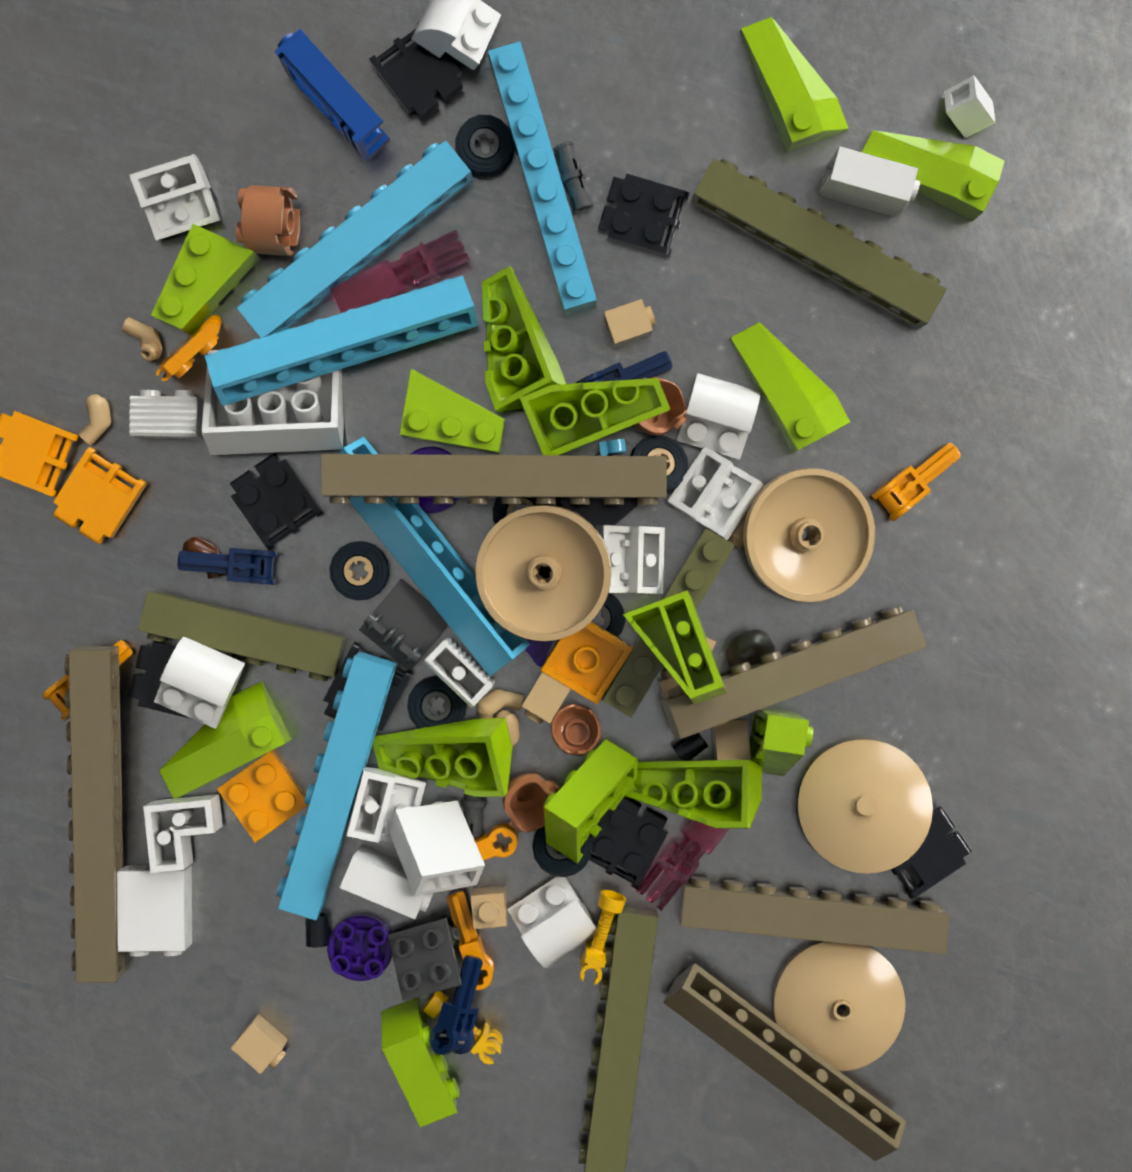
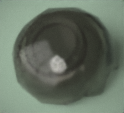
M751 629L742 631L730 640L726 649V659L730 667L744 662H749L750 666L762 662L760 657L773 652L776 646L770 635L763 630Z

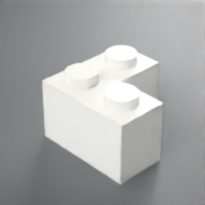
M219 794L154 800L143 806L150 873L185 870L193 863L191 835L215 833L223 827Z

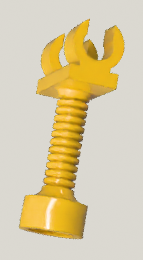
M601 890L597 905L602 909L593 940L585 942L584 950L580 957V978L582 982L585 977V971L591 968L594 969V972L597 971L594 985L598 984L602 979V968L606 964L605 942L614 914L622 913L626 902V897L612 890Z
M442 991L434 992L422 1011L432 1019L440 1016L443 1002H447L449 997ZM486 1022L481 1029L474 1025V1044L470 1052L474 1055L478 1052L483 1063L494 1064L495 1060L485 1053L496 1054L497 1051L501 1054L500 1043L503 1045L501 1033L495 1029H490V1025Z

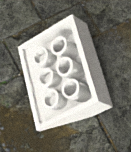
M210 350L208 354L215 353L218 350ZM207 367L201 433L210 455L343 449L342 369L222 406L213 388Z

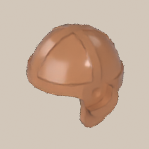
M661 378L658 379L671 410L634 425L638 431L655 436L664 435L672 427L678 429L687 420L684 416L687 412V407L679 386Z
M537 773L522 774L512 778L508 783V792L502 800L503 808L512 820L509 825L516 831H523L525 833L544 827V803L551 793H557L560 789L553 780L546 781Z

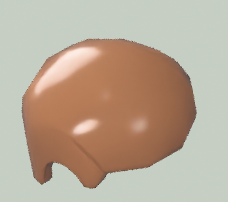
M569 704L558 710L551 722V736L559 750L566 754L583 756L594 749L600 740L601 724L591 709L576 704Z

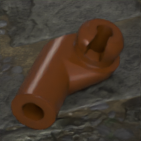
M201 537L190 538L184 542L182 547L183 551L219 554V550L214 544ZM207 573L208 579L224 576V574Z

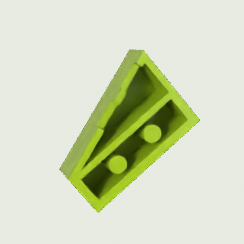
M192 224L151 316L166 325L191 335L219 306L218 303L231 289L234 290L240 284L239 281L262 259L254 251Z
M411 369L399 434L402 438L496 455L501 454L506 425L504 418Z
M688 590L623 614L694 705L727 693Z
M763 708L755 711L749 740L751 761L762 766V773L784 776L804 756L805 747L810 748L812 744L813 727H809V720L793 711Z
M607 739L598 748L590 750L578 770H572L562 788L557 793H551L544 803L546 843L578 864L583 857V854L580 852L582 845L590 834L596 838L601 831V827L597 825L600 819L609 809L614 812L637 779L638 759Z
M418 997L381 1011L382 1051L420 1128L458 1113L456 1099L460 1097L459 1087L455 1078L450 1079L444 1055L435 1053L431 1048L430 1033L432 1029L422 1011Z

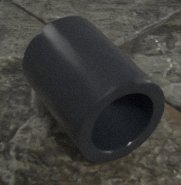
M699 732L679 739L671 745L682 761H690L709 747Z
M321 913L317 920L305 917L306 946L312 948L328 946L329 914Z

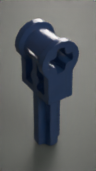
M662 351L624 369L619 362L590 374L576 383L644 379L645 377L653 378L671 370L673 364L669 354L666 351Z
M229 548V554L179 551L177 567L180 571L227 574L226 581L276 585V580L273 578L274 558L278 557V552ZM263 559V571L261 575V560Z
M472 955L464 957L460 972L462 985L456 986L452 1002H443L438 1023L430 1033L431 1048L439 1055H447L451 1052L466 1054L474 1044L473 1029L479 1009L471 1006L483 964L479 957ZM446 1034V1037H439V1035ZM458 1041H465V1043L458 1044Z

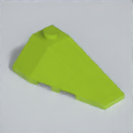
M772 17L741 28L740 32L786 154L848 131L849 128L838 98Z
M872 130L861 151L862 153L918 168L915 180L920 181L919 194L972 221L984 212L999 183L1004 165V160L977 146Z
M509 266L482 281L483 320L486 321L487 340L484 341V352L487 353L488 369L485 371V383L495 411L503 412L522 409L523 405L520 397L549 385L566 384L553 350L513 268Z
M760 322L730 337L792 454L850 423L836 394Z
M658 378L555 384L520 397L543 455H561L671 410Z
M263 681L232 696L217 728L215 729L204 724L159 770L173 798H178L292 740Z
M506 718L471 719L375 736L373 748L379 769L416 779L419 776L436 781V786L446 788L448 785L463 789L464 794L473 797H505L508 792L513 747Z
M751 760L638 762L637 779L625 796L716 829H750L762 800V766Z

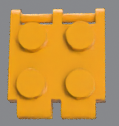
M219 315L210 316L161 362L156 376H159L161 371L165 372L161 379L162 381H167L173 375L178 379L193 366L192 363L195 361L193 357L198 352L204 356L218 343L219 337L217 334L222 324L221 317Z
M14 411L12 416L1 413L0 437L3 438V441L0 444V477L55 497L57 491L54 488L62 469L66 470L68 464L65 462L72 442H76L79 435Z
M89 447L53 501V503L58 505L53 516L72 528H76L82 520L83 524L78 532L95 543L101 544L106 536L109 538L115 536L145 489L147 482L131 477L121 470L122 466L117 463H109L96 454L97 450ZM94 460L95 462L99 463L109 471L106 472L103 468L95 465L91 461ZM117 476L121 477L122 479H124V480L127 481L128 483L132 484L134 487L132 488L131 486H129L128 484H125L124 482L120 481V480L117 479L116 477H117Z

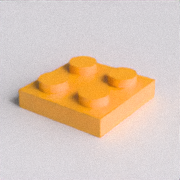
M590 622L577 633L559 639L542 665L541 671L598 705L632 652L633 647L593 622Z
M274 750L268 752L217 788L254 842L263 838L309 805L304 803L305 793Z

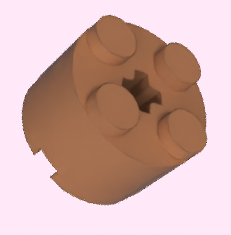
M250 185L248 188H241L238 193L241 222H238L236 225L237 242L244 243L246 249H250L256 254L292 256L294 252L290 250V247H297L300 234V209H293L292 199L298 200L296 191L292 187Z

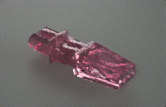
M457 230L425 245L421 242L419 246L403 253L401 259L392 263L385 260L331 288L330 292L340 312L344 313L349 309L360 308L383 299L405 294V290L411 286L418 287L436 278L440 279V274L469 261L468 253L459 254L465 249L463 242H453L459 238ZM423 252H424V254H425V256H426V259H424V260H423V256H422V254H421V253H423ZM429 265L433 271L431 273H429V269L427 267Z
M689 819L680 830L683 835L677 843H671L662 856L656 860L658 863L636 891L643 895L660 873L664 871L646 896V900L650 903L655 902L674 879V882L656 905V908L662 911L683 884H687L688 879L700 864L699 859L706 852L709 855L729 829H716ZM666 861L672 865L670 868L664 864ZM677 870L683 874L682 877L678 876L675 872Z

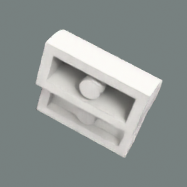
M429 0L411 39L439 58L444 52H447L472 70H475L480 64L501 14L481 0Z
M195 154L129 175L140 206L145 210L156 241L189 231L192 224L202 227L221 220L209 189L211 186Z
M697 373L687 402V412L684 415L687 420L680 427L677 441L702 449L705 446L716 453L740 460L748 434L751 432L760 400V391Z
M704 446L683 477V481L668 499V502L703 528H707L728 540L764 485L758 479L734 466L731 461Z
M596 525V530L602 537L611 560L612 578L609 593L663 594L665 527Z
M183 636L164 669L160 679L162 682L154 702L216 729L236 688L245 663Z
M363 768L346 836L379 843V841L393 843L388 830L395 810L406 806H420L426 782L379 768Z
M555 877L507 909L520 930L524 943L544 968H548L593 938L597 927L585 904L581 902L566 877Z

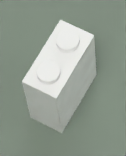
M839 146L827 165L819 196L895 217L903 208L906 209L910 200L914 201L920 186V181L915 180L918 168Z
M439 801L431 805L406 806L395 810L388 831L414 896L477 885L485 864L458 801Z
M363 845L353 855L340 885V888L412 919H416L419 910L426 912L433 893L414 896L401 861Z
M126 865L117 871L118 952H129V956L133 957L148 955L149 951H162L163 956L181 955L182 951H185L192 944V865L188 866L185 870L150 873L149 865Z

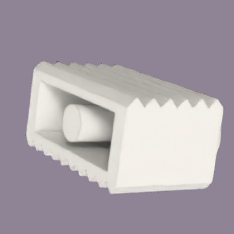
M140 390V396H130L129 435L131 437L139 439H203L201 433L203 399L194 397V391L174 390L173 396H161V391Z
M447 637L423 661L471 708L495 684V678H490L486 671L481 669L480 664L476 665V660H472L471 655H467V651H462V646H457V642H453L452 637Z

